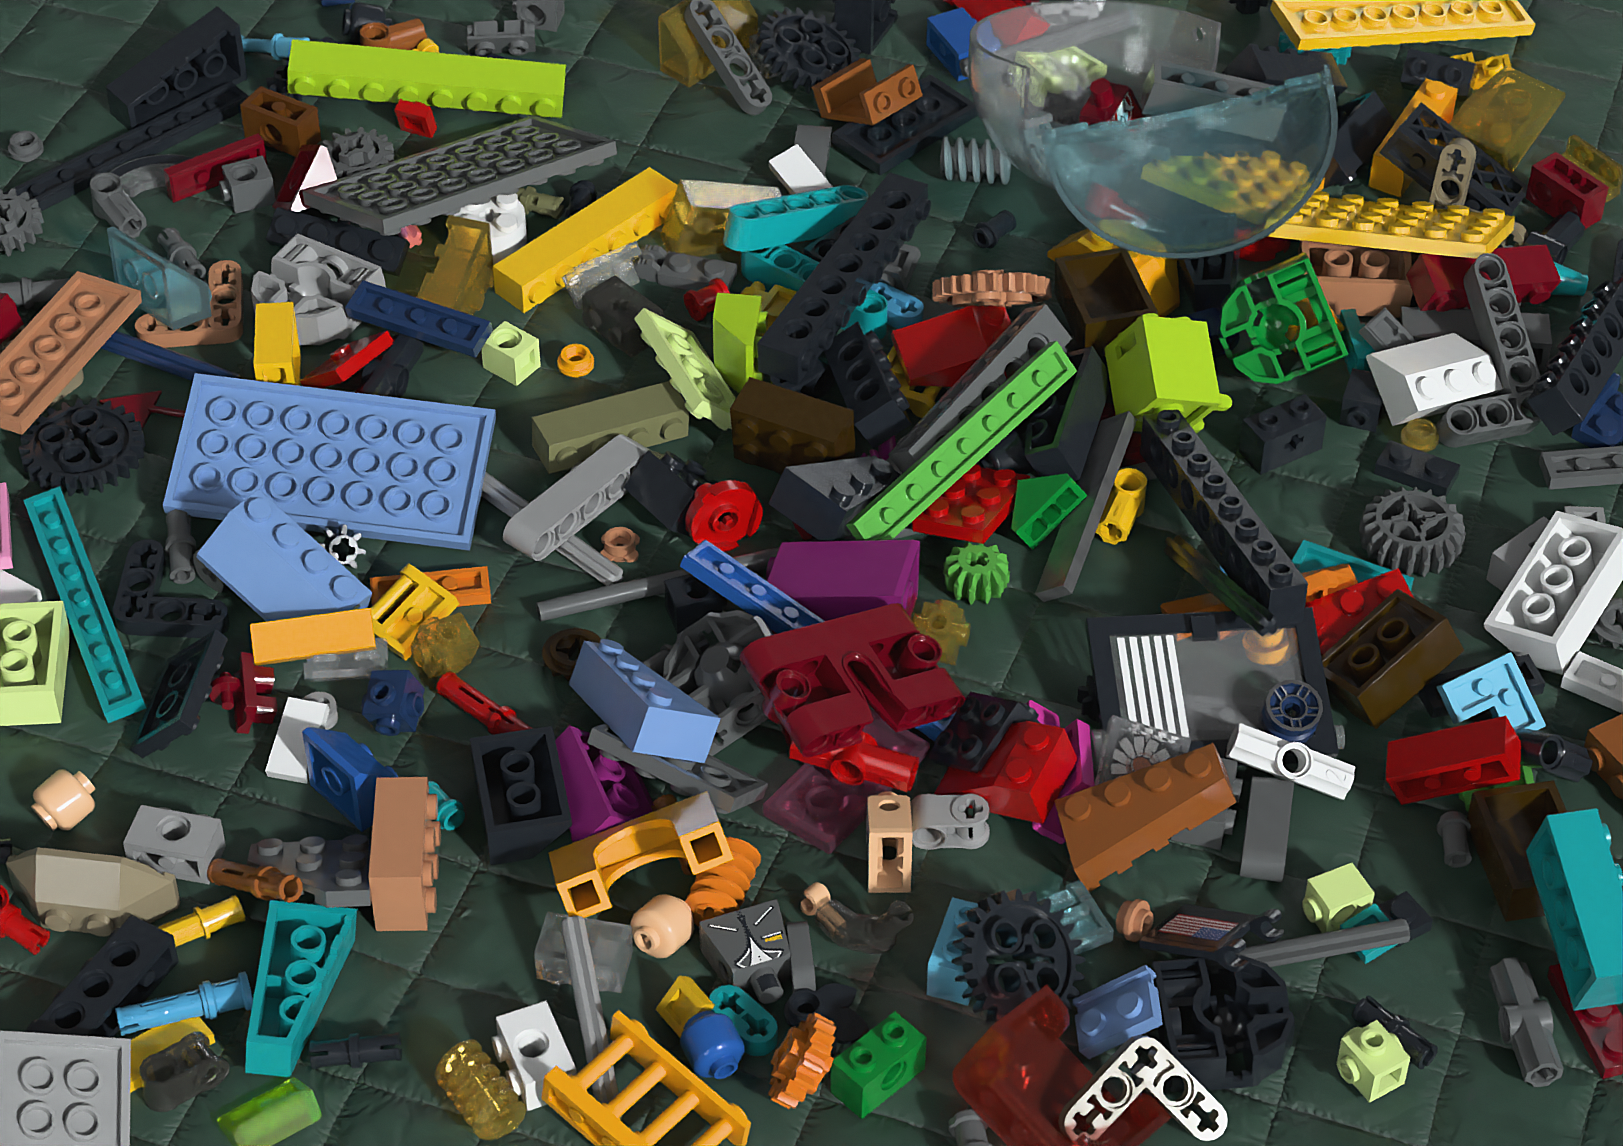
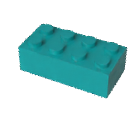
M1597 808L1547 815L1526 849L1574 1011L1623 1003V873L1620 865L1613 861L1610 851V831L1607 824L1601 822Z

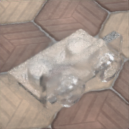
M637 241L580 264L562 277L577 309L586 307L639 283L640 279L632 263L642 255Z
M375 638V650L339 655H313V658L307 659V663H303L304 679L308 682L370 679L372 670H389L388 641L386 638Z

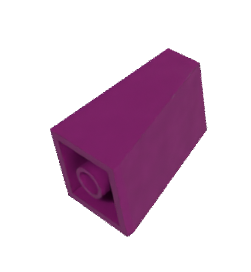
M920 541L782 542L777 556L770 557L768 561L766 579L767 582L824 621L893 603L901 604L911 618L918 597Z

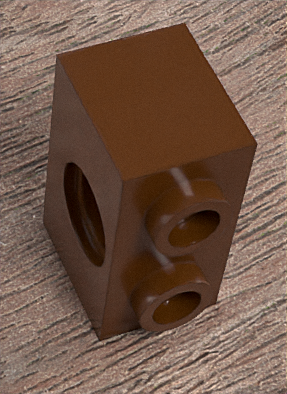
M262 86L240 104L245 138L259 133L264 139L266 146L295 157L301 145H316L321 141L318 109L313 105Z

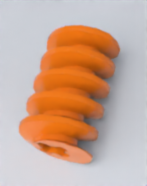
M726 837L734 860L696 875V880L692 884L685 902L692 911L694 924L698 927L700 921L738 911L739 907L744 903L745 894L750 889V881L755 877L756 868L761 863V854L750 843L738 838Z

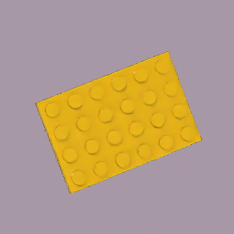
M1310 191L1308 192V197L1300 198L1299 201L1269 222L1268 237L1477 259L1482 254L1492 253L1514 230L1515 216L1505 215V211L1501 209H1484L1483 213L1469 212V207L1463 205H1449L1447 209L1434 208L1433 203L1424 201L1413 202L1412 206L1399 205V200L1393 198H1379L1377 202L1364 201V197L1361 195L1347 194L1343 195L1342 199L1330 198L1328 192Z

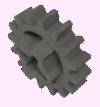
M359 127L357 132H351L349 128H346L344 135L333 133V141L323 140L322 142L323 146L328 150L337 180L394 161L392 142H388L386 134L378 136L376 129L366 133L363 127Z
M14 188L8 194H3L0 189V251H5L7 256H11L12 249L17 248L23 252L25 251L24 244L26 242L35 244L36 238L34 234H42L41 224L44 223L37 200H30L27 192L17 196L16 189Z

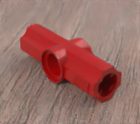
M863 731L861 732L863 739L861 743L817 756L803 757L793 740L789 750V758L829 769L835 779L851 786L860 785L864 780L908 792L912 789L919 767V757L878 746L876 740Z

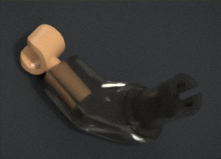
M819 882L811 884L804 890L806 898L801 901L800 906L804 914L808 916L815 914L814 923L835 944L846 949L871 955H878L891 950L896 945V935L914 920L913 913L908 914L902 920V917L911 910L910 906L902 901L892 902L879 916L874 914H856L836 899L830 901L828 889Z

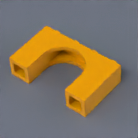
M707 791L549 852L555 883L568 916L578 915L583 918L611 908L612 905L608 894L610 886L625 873L646 863L664 858L682 857L688 860L693 875L734 860Z

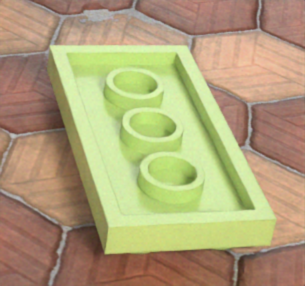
M643 308L634 318L642 330L641 337L656 352L655 360L668 371L671 376V385L685 398L686 403L684 405L686 409L699 419H702L704 416L712 420L722 430L732 429L730 407L736 398L694 333Z

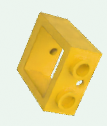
M294 302L256 304L254 371L256 381L300 386L301 352Z

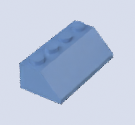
M259 489L228 513L196 556L266 622L368 608L372 592Z

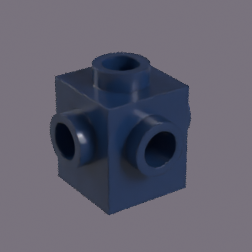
M372 670L367 693L362 698V715L378 733L383 735L396 736L399 732H416L418 718L424 710L423 695L425 688L409 670Z

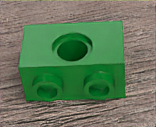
M894 1011L834 1058L831 1066V1093L860 1119H863L925 1069L927 1037Z

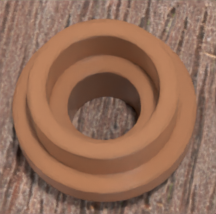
M1142 899L1125 901L1121 905L1116 918L1118 933L1124 934L1125 939L1132 942L1139 941L1149 933L1153 924V913L1150 911L1149 903Z

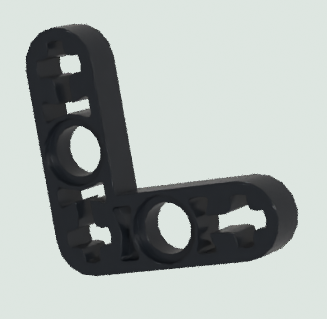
M145 539L134 543L130 547L113 607L115 624L121 633L138 636L202 638L215 629L221 634L228 631L230 627L228 610L226 605L220 600L158 597L166 567L164 550L159 542ZM148 557L147 568H143L141 562H145ZM144 582L149 584V587L142 591L130 589L136 583ZM132 605L137 606L138 612H135L133 617H131ZM175 612L182 615L175 621L167 622L162 620V617L168 613Z

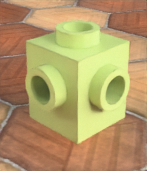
M1376 1020L1363 1028L1355 1027L1343 1036L1340 1042L1336 1065L1342 1078L1347 1083L1353 1084L1370 1103L1405 1084L1410 1056L1403 1050L1399 1039L1393 1033H1388Z

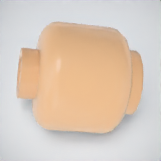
M59 769L35 789L33 799L36 803L31 808L52 831L57 827L63 831H69L95 808L94 799L90 795L95 790V787L81 771L72 775L65 769Z
M668 894L657 895L634 913L630 922L631 934L640 950L656 958H667L692 937L694 932L692 911L687 903L680 898Z

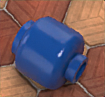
M703 1011L691 1017L685 1023L684 1031L679 1041L681 1049L694 1073L704 1078L714 1077L716 1079H723L730 1076L737 1070L738 1063L745 1052L744 1043L732 1020L725 1014L713 1011Z

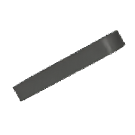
M692 0L684 11L686 24L741 109L750 115L761 114L772 100L770 88L712 0ZM696 11H697L698 13H702V12H703V13L706 15V17H705L703 14H702V15H698V14L696 13ZM711 36L721 37L726 43V48L717 47L712 42ZM729 64L739 65L744 71V76L735 75L731 71ZM750 95L752 97L757 96L760 99V101L758 99H752Z

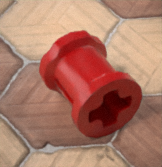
M717 277L710 280L709 285L697 291L691 289L684 294L685 306L694 320L701 321L706 317L707 313L714 311L717 293L730 294L728 287L720 278Z

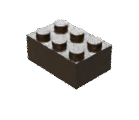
M1126 247L1055 258L1054 294L1080 349L1093 346L1099 357L1102 358L1105 356L1104 348L1119 333L1125 331L1133 324L1139 316L1148 313L1158 315V311Z
M752 377L748 378L730 407L734 458L746 464L757 465L782 475L785 467L856 458L854 411Z
M1554 780L1474 791L1472 793L1467 816L1470 822L1469 833L1505 922L1545 916L1526 849L1547 815L1567 813Z

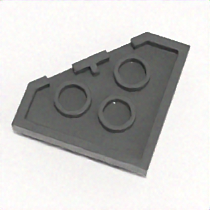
M350 835L342 840L326 841L322 837H307L300 842H282L280 839L269 838L251 844L247 865L257 868L264 865L272 866L283 874H292L295 877H299L303 886L301 895L305 894V891L315 895V903L327 908L371 905L368 877L372 839H368L363 835Z

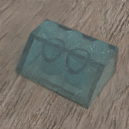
M114 226L107 228L115 283L141 291L142 302L138 306L140 309L172 330H177L212 316L210 308L212 294L206 282Z

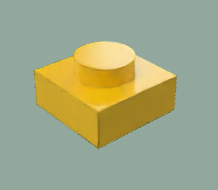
M678 976L655 1010L675 1033L681 1037L684 1025L691 1017L703 1011H711L715 1005L690 977Z

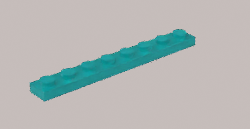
M60 486L23 500L60 599L64 602L66 615L107 722L111 723L146 709L147 707Z

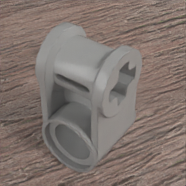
M921 794L911 801L912 844L915 847L926 850L937 848L976 849L985 845L988 841L990 830L986 820L989 816V805L983 797L976 794ZM970 805L973 806V816H969ZM971 827L973 828V837H972V838L969 837V829H968V828H971Z

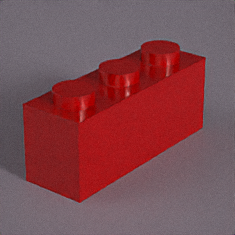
M1507 716L1389 741L1386 781L1400 804L1404 805L1520 780L1521 741Z

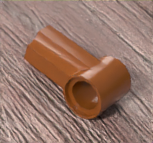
M419 18L391 26L372 22L365 24L360 30V46L413 50L417 48L421 41L427 39L424 24Z

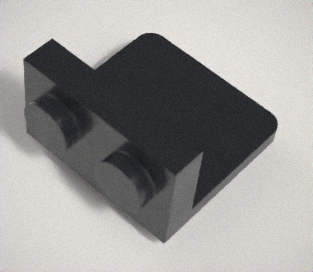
M970 691L965 698L963 706L957 708L956 714L946 729L937 736L934 747L929 753V758L936 764L977 773L985 766L1012 724L1024 721L1040 723L1037 720L1039 715L1025 703Z

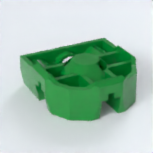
M1305 252L1240 279L1221 303L1217 331L1219 340L1228 361L1254 382L1285 383L1296 376L1309 373L1349 356L1312 264ZM1304 273H1307V274H1305V275H1303V276H1300V277H1298V278H1296V279H1293V280H1291V281H1288V280H1290V279H1292V278H1295V277H1297V276H1299V275H1302V274H1304ZM1266 276L1274 297L1254 305L1246 284ZM1307 297L1319 323L1308 329L1304 314L1294 304ZM1259 310L1263 315L1260 318L1259 325H1253ZM1289 325H1296V334L1290 341L1285 334L1288 331ZM1246 329L1253 346L1232 355L1225 338ZM1296 347L1303 366L1283 374L1276 355Z

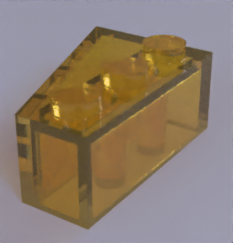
M680 179L660 234L667 253L671 251L700 257L732 251V249L723 244L729 208L736 204L781 197L779 188Z
M449 215L446 221V227H448L449 232L445 245L438 243L434 252L435 256L440 257L434 274L426 273L417 298L474 315L476 310H481L488 288L494 286L490 223Z

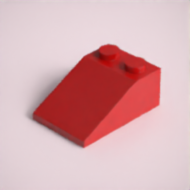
M992 305L968 306L892 331L891 339L908 386L952 387L1009 327L1011 321L1005 307Z
M1031 721L1014 723L1010 726L981 771L972 773L948 767L934 794H976L988 802L989 813L1044 824L1055 803L1054 800L1058 798L1078 758L1065 728Z

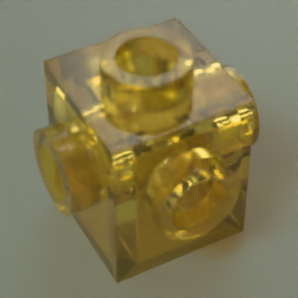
M942 599L935 600V603L924 602L922 613H915L913 622L921 634L932 637L940 644L942 656L939 662L956 666L960 646L966 647L968 644L971 623H966L964 610L958 608V605L954 602Z
M458 612L442 619L433 617L424 621L418 627L410 648L415 663L424 669L429 679H432L450 671L457 674L465 666L471 664L480 642L463 614Z

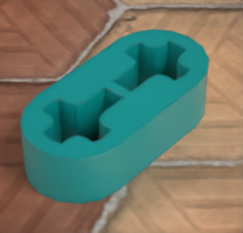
M720 986L710 994L709 999L715 1005L711 1011L725 1014L732 1020L744 1043L747 1054L763 1056L774 1050L778 1041L777 1021L769 1012L737 986ZM724 1004L726 1008L721 1010V1005ZM736 1005V1013L729 1007ZM750 1028L757 1034L750 1036ZM766 1031V1036L763 1037L759 1033Z

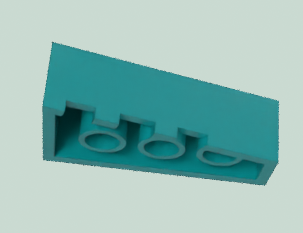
M270 900L246 1040L245 1073L282 1077L291 1076L355 942L357 909L343 907L327 908L322 905Z

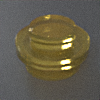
M1416 418L1410 420L1402 429L1401 442L1403 445L1423 452L1432 451L1438 445L1439 434L1437 433L1436 426L1427 419Z

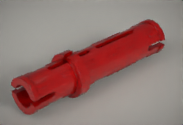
M446 672L439 679L436 686L437 693L486 725L491 735L534 729L517 718L516 712L509 706L501 707L482 692L459 678L454 672Z

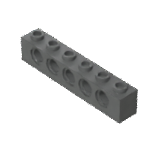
M1043 304L1025 309L888 454L902 474L959 423V419L962 421L983 402L982 395L985 400L1048 342L1058 341L1062 349L1072 339L1049 307Z

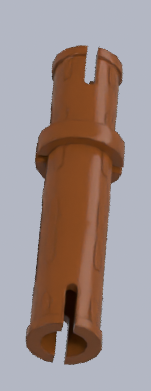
M217 858L210 863L207 870V877L211 883L215 882V885L252 892L256 898L266 901L276 898L291 903L300 897L303 890L299 877H295L292 874H283L272 866L264 865L257 868Z

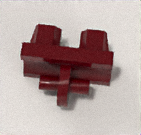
M241 652L239 656L240 670L234 673L233 676L229 672L221 673L219 678L210 683L212 691L209 697L212 702L222 705V708L225 710H230L234 707L236 733L248 734L252 722L273 723L277 712L276 697L257 695V693L271 694L274 686V668L254 666L253 653Z

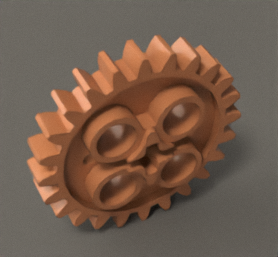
M1004 270L973 271L972 275L963 274L950 276V278L942 277L941 280H934L935 282H932L934 302H939L940 304L948 303V305L954 307L992 305L1009 309L1012 308V305L1033 304V302H1042V300H1049L1051 298L1050 278L1031 275V273L1025 272L1004 273Z

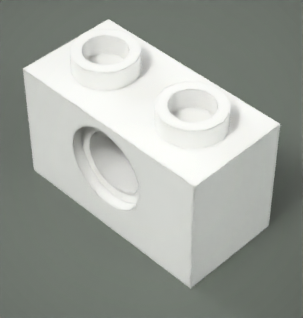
M547 1001L497 1016L498 1035L492 1037V1045L498 1061H506L510 1069L506 1071L510 1090L514 1097L521 1095L527 1111L547 1105L541 1099L543 1079L556 1065L567 1075H576L574 1062Z

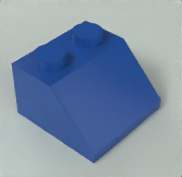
M313 727L303 730L302 735L310 786L363 832L373 825L376 778L398 777V775L390 766L384 767L380 764L365 744H358L347 733Z

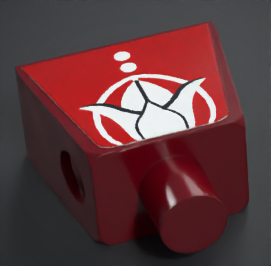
M1105 78L1096 79L1091 83V95L1080 111V127L1133 140L1145 120V116L1142 114V109L1132 89L1127 85L1112 83ZM1083 143L1085 156L1088 160L1118 165L1124 155V152Z

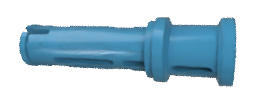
M246 971L238 973L237 978L213 984L209 980L202 981V984L198 985V989L135 1005L115 1008L120 1034L123 1036L139 1030L203 1015L205 1019L210 1018L212 1020L217 1018L218 1013L243 1007L249 1011L252 1010L253 998Z

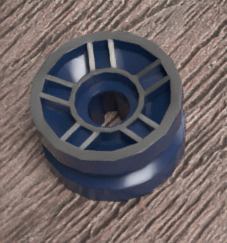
M1285 680L1277 683L1269 691L1260 714L1261 725L1265 733L1289 742L1304 743L1314 735L1323 712L1322 700L1314 688L1302 681ZM1291 710L1296 711L1295 717H1290L1286 713H1290Z

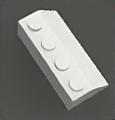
M1556 511L1484 622L1485 629L1516 656L1529 654L1537 668L1564 675L1623 581V528Z

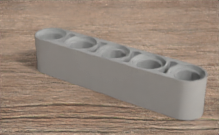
M623 434L614 437L517 512L505 526L503 532L504 542L535 561L544 559L628 492L624 488L625 484L650 449Z

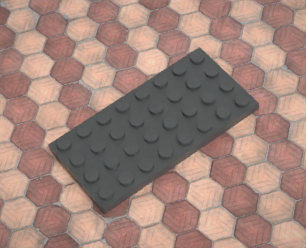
M530 116L304 190V203L307 206L320 210L321 213H329L339 217L340 220L359 224L361 228H370L378 231L380 235L390 236L400 233L401 228L409 225L427 224L431 222L432 217L438 215L457 214L464 206L470 204L482 205L488 203L491 197L515 194L519 192L520 187L544 184L548 181L547 178L573 174L576 172V168L584 165H600L604 162L605 158L617 155L616 141L543 118Z

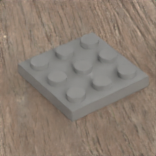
M0 1030V1146H130L131 1039Z

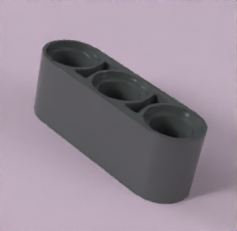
M1252 776L1240 877L1282 883L1294 781Z

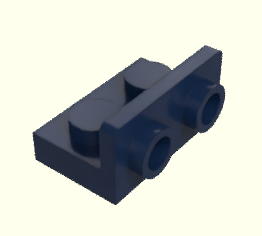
M1613 373L1583 422L1573 427L1572 439L1590 448L1623 445V393L1618 391L1621 375Z

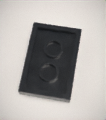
M215 629L167 659L130 748L131 751L143 759L156 750H164L173 740L181 735L188 736L195 730L200 722L198 713L202 703L209 697L212 691L210 683L213 675L224 661L222 653L228 640L227 637Z

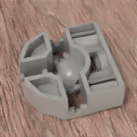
M297 233L272 258L270 275L261 271L254 275L251 293L255 316L256 304L294 302L299 345H322L338 338L344 340L362 322L361 320L346 316L345 307L362 280L386 287L382 269L378 265ZM331 264H333L334 266H336V267L338 268V270L340 271V273H338V272L332 267Z

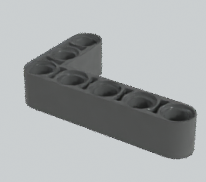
M1493 253L1480 255L1465 273L1463 283L1483 350L1490 354L1503 389L1496 392L1497 396L1457 403L1448 409L1435 427L1438 440L1448 447H1461L1525 435L1532 432L1542 421L1527 402L1535 389L1533 384L1540 377V373L1506 264L1502 258ZM1479 271L1485 272L1491 280L1483 278ZM1489 305L1496 306L1501 314L1495 313ZM1500 339L1508 341L1512 348L1505 347ZM1510 373L1517 374L1521 378L1522 383L1515 381ZM1521 407L1527 408L1533 417L1526 416ZM1486 414L1493 415L1497 419L1498 424L1490 422ZM1451 420L1459 422L1463 431L1453 427Z

